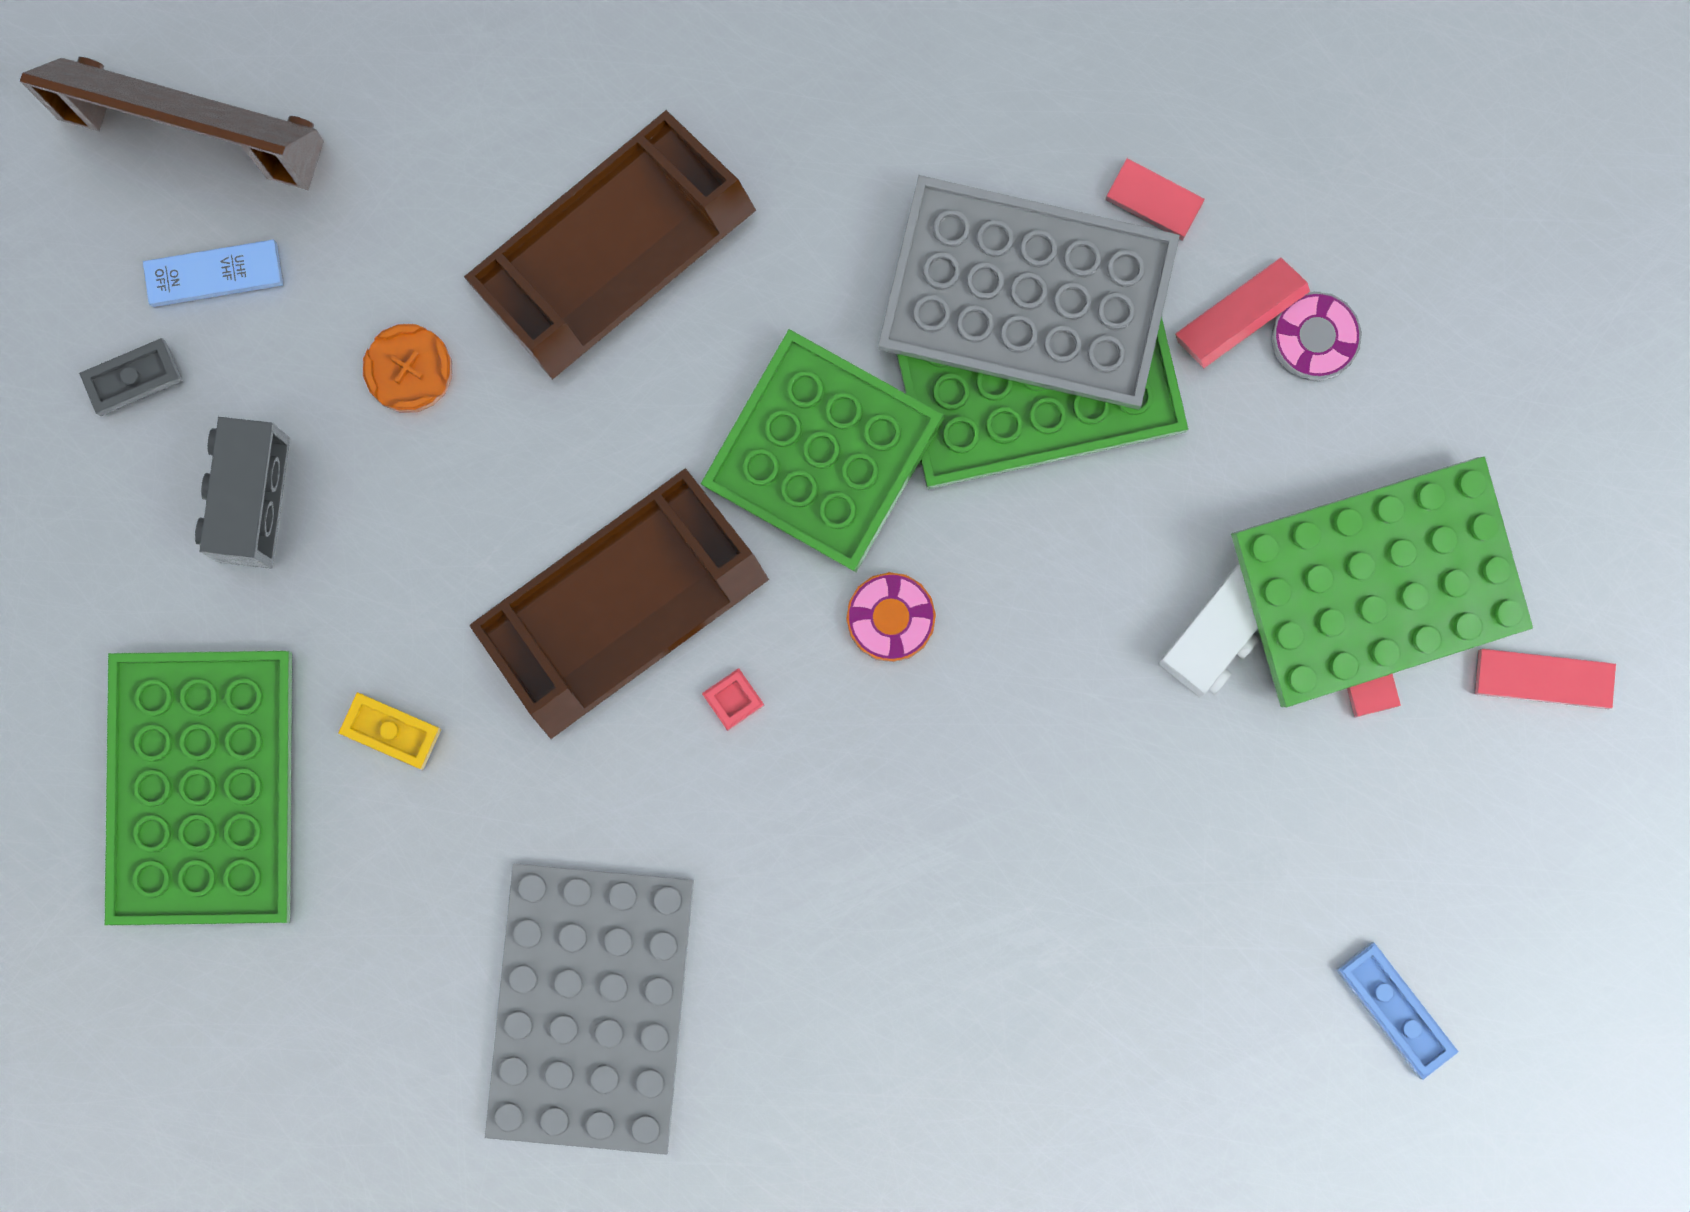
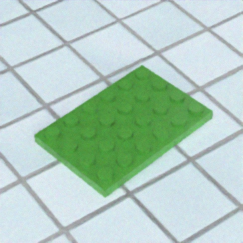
M1162 317L1143 401L1139 410L896 354L905 393L945 416L920 460L927 489L1186 433L1189 430Z
M1485 456L1476 457L1231 533L1280 707L1287 708L1533 629Z
M292 652L108 653L104 925L290 923Z

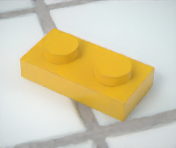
M357 692L338 733L423 770L441 729Z

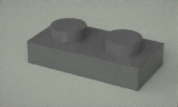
M162 338L79 373L95 413L99 416H103L182 382L168 345Z

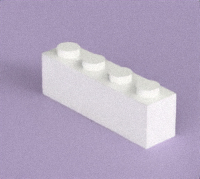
M1239 563L1158 662L1162 668L1198 697L1206 694L1208 690L1216 694L1232 675L1226 668L1235 656L1238 655L1243 660L1260 640L1254 634L1258 627Z

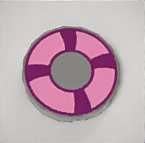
M1314 291L1306 294L1277 316L1272 330L1271 341L1276 358L1288 372L1295 376L1308 378L1307 380L1322 381L1336 377L1352 364L1360 350L1362 331L1357 315L1347 302L1333 294Z

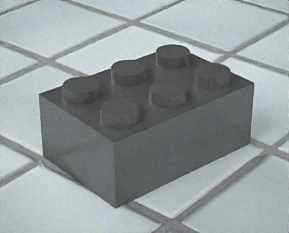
M218 417L217 428H212L209 432L207 449L208 454L213 457L210 473H205L202 480L201 496L203 500H206L204 518L200 517L196 524L195 542L197 545H200L199 552L219 563L273 568L290 437L274 423Z

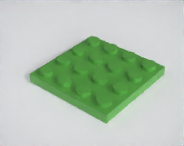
M788 329L703 478L701 485L850 570L857 572L945 416Z

